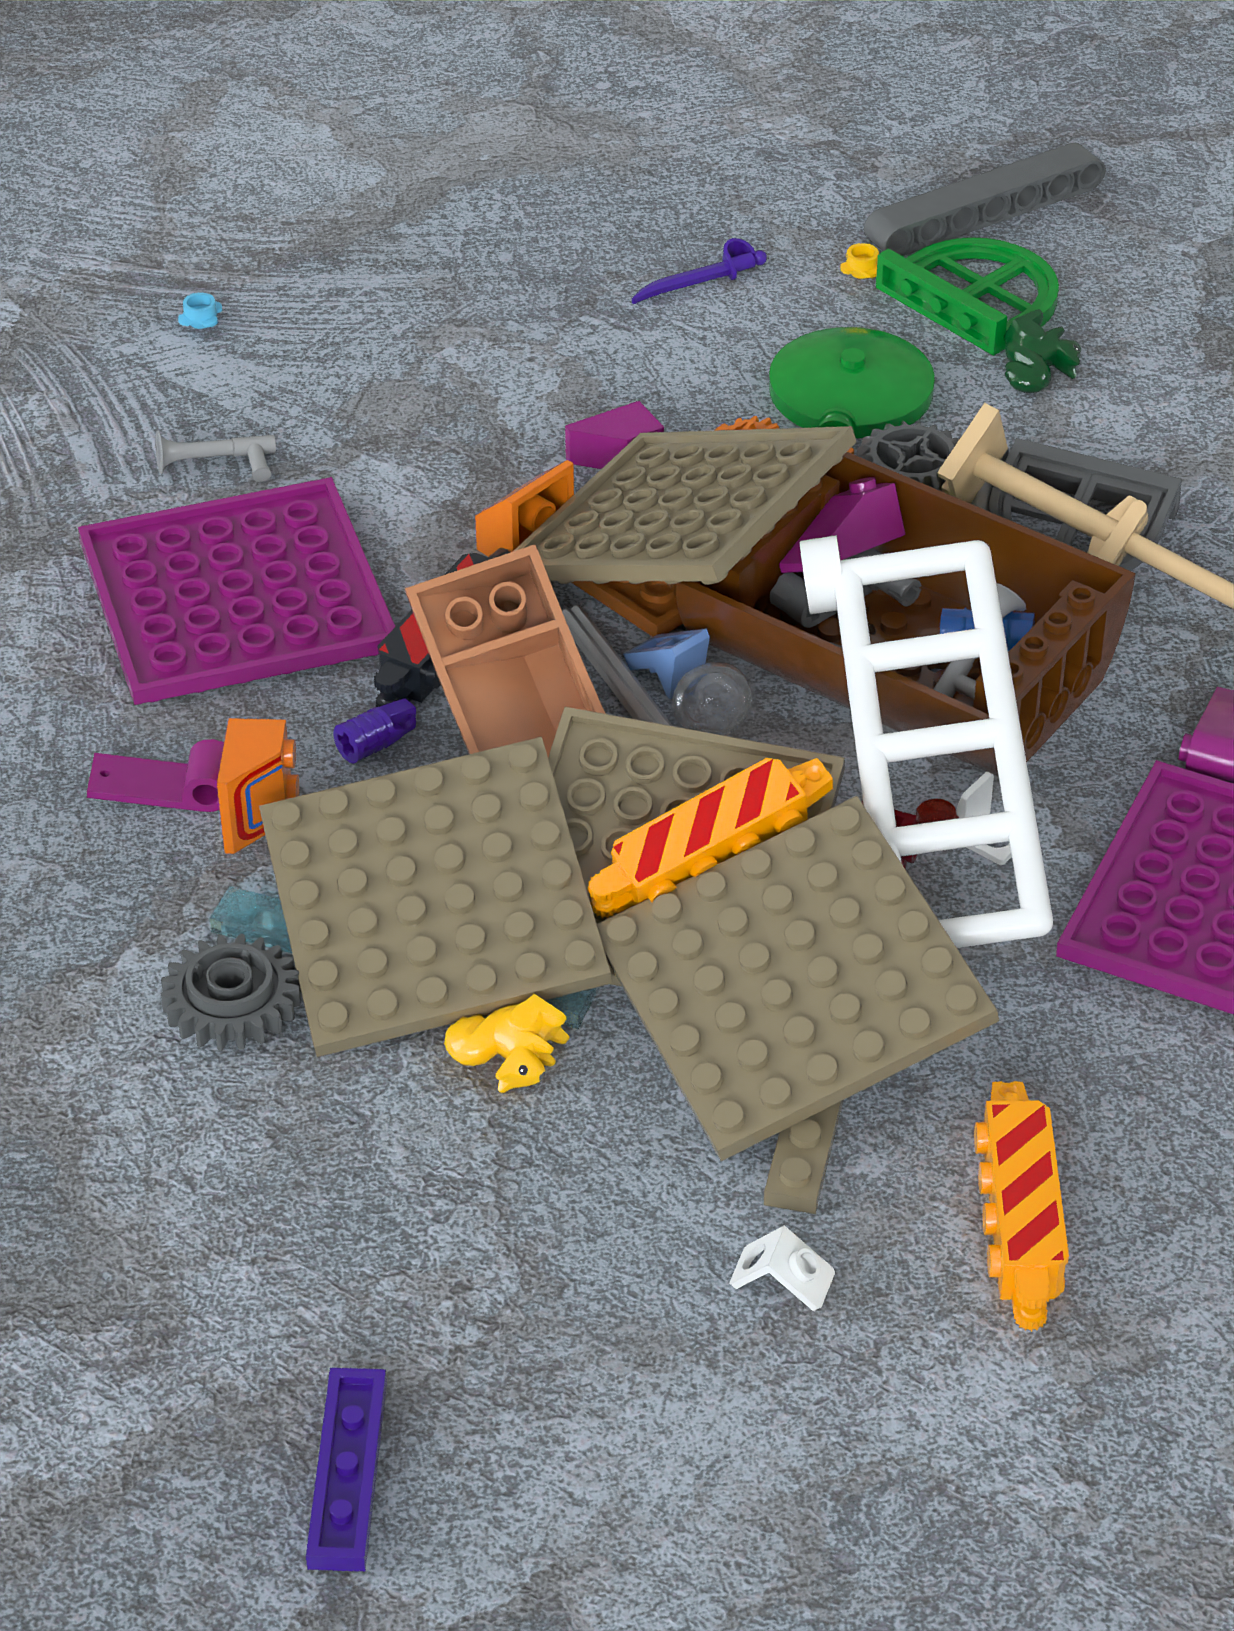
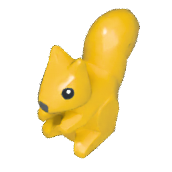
M533 994L520 1004L502 1007L494 1011L487 1018L479 1014L468 1018L461 1017L447 1029L444 1045L451 1057L462 1065L476 1066L484 1064L497 1054L505 1058L506 1060L495 1075L496 1079L499 1080L498 1091L505 1093L512 1088L534 1085L543 1080L545 1077L544 1066L551 1067L556 1063V1059L550 1055L554 1048L547 1041L565 1044L570 1039V1036L561 1028V1025L567 1020L565 1014Z

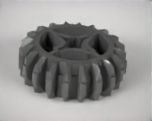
M902 421L900 426L886 424L884 430L873 429L871 436L862 438V443L857 448L856 456L942 491L941 487L946 480L938 477L937 472L960 439L952 438L951 431L949 430L938 431L937 424L926 427L922 426L920 421L916 425H908Z

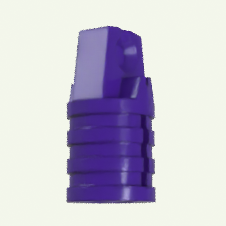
M404 698L380 707H374L367 712L357 715V717L336 725L333 736L338 751L346 761L354 764L373 753L381 751L383 748L393 745L405 734L416 728V707Z

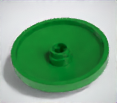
M836 327L800 336L786 344L775 355L769 370L770 397L775 407L783 416L802 428H815L819 426V419L823 412L831 408H842L849 411L855 417L857 422L854 433L855 439L871 436L873 429L884 430L886 424L900 426L902 421H904L908 425H912L929 409L934 395L935 377L933 367L922 351L898 336L869 328Z

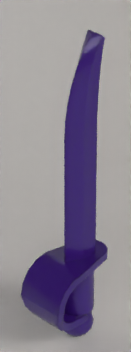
M739 238L729 239L724 244L722 262L653 281L634 295L632 303L636 304L662 293L727 275L731 280H735L737 272L754 268L755 264H765L767 255L762 250L755 251L745 240Z

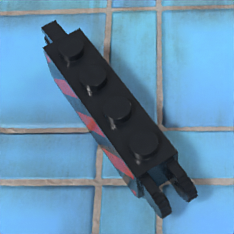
M500 547L489 557L478 553L464 554L444 575L511 552ZM411 609L377 646L380 669L374 676V685L377 691H380V694H377L376 707L404 698L409 702L415 700L422 703L434 689L441 686Z

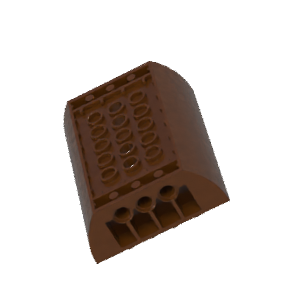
M846 452L842 456L841 462L832 466L822 476L820 483L811 488L798 501L797 506L788 511L775 524V528L765 534L751 548V552L741 558L728 571L726 578L720 582L708 585L703 584L701 581H682L675 584L678 611L688 631L706 629L710 636L709 645L851 709L843 649L829 643L842 645L838 612L819 624L806 628L771 604L769 597L779 577L784 574L781 573L780 562L832 496L850 490L849 483L858 479L874 477L876 484L895 483L905 535L873 548L883 554L974 540L983 541L991 550L996 583L1012 590L1026 604V610L1014 612L1035 613V625L1008 652L1026 762H1028L1103 681L1124 627L1136 573ZM965 570L913 578L920 581L921 587L919 588L921 592L916 601L907 607L901 605L896 599L882 590H872L870 594L864 596L870 643L875 644L940 634L942 608L964 609L966 607L968 610H972ZM793 572L804 579L803 572ZM978 657L974 660L973 667L967 674V677L976 681L974 699L957 691L953 698L933 690L950 662L875 672L882 724L900 732L989 719L980 658ZM933 669H942V670H939V671H937V672H932V671H931V670H933ZM994 748L949 754L999 777Z

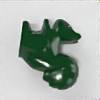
M1040 309L1014 319L1004 335V341L1006 342L1005 352L1009 360L1005 365V377L1014 389L1024 393L1040 392L1049 385L1051 381L1049 366H1054L1069 378L1075 379L1077 376L1075 367L1080 364L1081 346L1079 343L1069 339L1060 340L1059 338L1065 331L1063 327L1053 328L1045 332L1040 326L1043 320V313Z

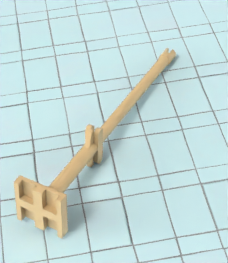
M986 403L983 404L937 472L938 477L946 480L941 487L942 492L971 504L984 483L987 482L1092 537L1087 553L1117 566L1120 565L1126 554H1129L1234 609L1233 583L1140 535L1148 522L1145 502L1129 495L1109 513L1104 514L1002 461L1001 458L1007 451L1008 446L1000 411Z

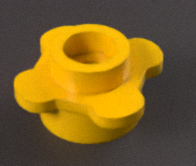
M858 243L850 246L846 252V262L840 265L841 272L851 274L859 279L876 277L878 249L867 243Z

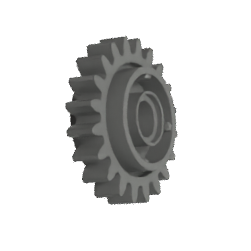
M239 934L234 943H227L223 935H218L217 945L212 947L205 941L200 940L198 941L199 953L194 954L183 949L181 951L182 964L169 962V976L161 978L162 993L160 994L163 1013H167L169 1027L179 1026V1033L182 1039L196 1033L198 1047L204 1046L210 1039H216L218 1051H222L229 1040H234L240 1050L245 1048V1039L248 1037H252L260 1044L265 1043L264 1030L281 1034V1020L293 1021L295 1019L294 1007L301 1005V988L298 980L299 971L294 970L292 956L282 958V950L279 945L265 950V942L262 937L255 940L252 945H246L244 934Z

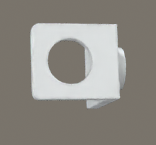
M985 772L962 794L956 809V814L959 818L990 814L993 774ZM1010 843L1001 848L990 847L987 844L966 847L999 865H1004L1012 857Z
M784 1225L748 1244L743 1249L730 1284L735 1289H738L770 1273L811 1310L815 1311L823 1305L835 1270ZM764 1250L761 1258L749 1268L755 1257Z

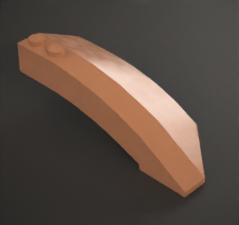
M535 544L405 588L407 598L469 754L542 737L547 756L549 757L564 707L606 714L581 659Z

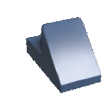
M706 629L659 634L623 655L630 670L649 669L650 673H657L666 696L669 699H673L702 681L710 636Z

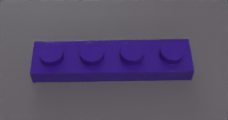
M330 1367L306 1550L307 1570L366 1572L387 1387L386 1369Z

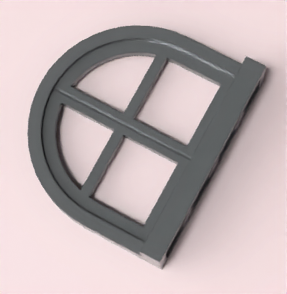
M1020 438L1015 439L1005 461L1061 492L1075 495V499L1088 506L1092 499L1118 505L1129 495L1145 502L1148 522L1140 535L1156 544L1160 541L1168 520L1175 519L1180 507L1181 478ZM995 486L993 487L989 502V512L1013 521L1011 512L1061 524L1056 540L1070 546L1072 545L1078 531L1077 529L1027 503L1016 501L1014 496ZM1126 554L1119 566L1131 571L1143 562Z

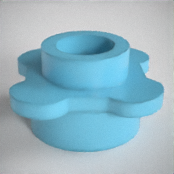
M208 293L190 294L183 300L184 312L178 316V322L183 326L190 325L197 329L213 327L218 323L216 316L217 313L222 311V304L215 301V298Z

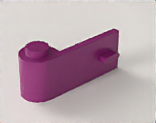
M1217 687L1193 735L1184 734L1178 760L1186 762L1185 769L1230 783H1234V690Z
M215 739L197 742L191 747L187 764L94 753L86 798L201 812L218 811L220 807L217 780L224 742Z

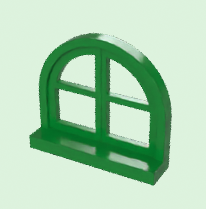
M957 238L929 245L907 258L889 248L878 254L877 289L993 356L1005 350L1006 342L1004 341V335L1014 319L1040 309L1043 313V320L1040 325L1042 327L1050 320L1057 307L1059 283L1052 267L1034 252L1006 241L989 238ZM987 259L1005 263V265L982 277L955 262V260ZM936 266H941L968 281L971 285L961 290L929 272V270ZM1025 273L1035 284L1038 295L1031 305L999 286L1017 275ZM989 293L1022 313L1007 321V315L980 301L978 298Z

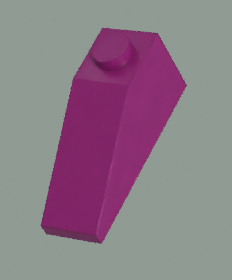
M874 477L858 479L849 483L850 490L832 496L780 562L781 573L803 572L800 541L837 535L840 560H843L905 535L895 483L876 484Z

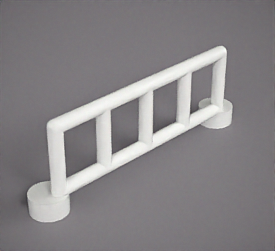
M837 535L800 541L810 614L838 611L865 809L900 862L901 856L1010 842L1020 909L939 920L956 948L1046 935L1052 929L1053 916L989 546L983 541L974 540L840 560ZM965 570L975 629L875 644L870 643L863 585ZM980 658L989 719L883 734L875 672ZM994 748L1005 812L896 827L887 763Z

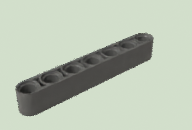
M1077 142L1069 143L879 208L872 212L865 221L864 234L882 251L889 248L901 256H905L929 245L950 240L1091 191L1102 182L1106 173V166Z

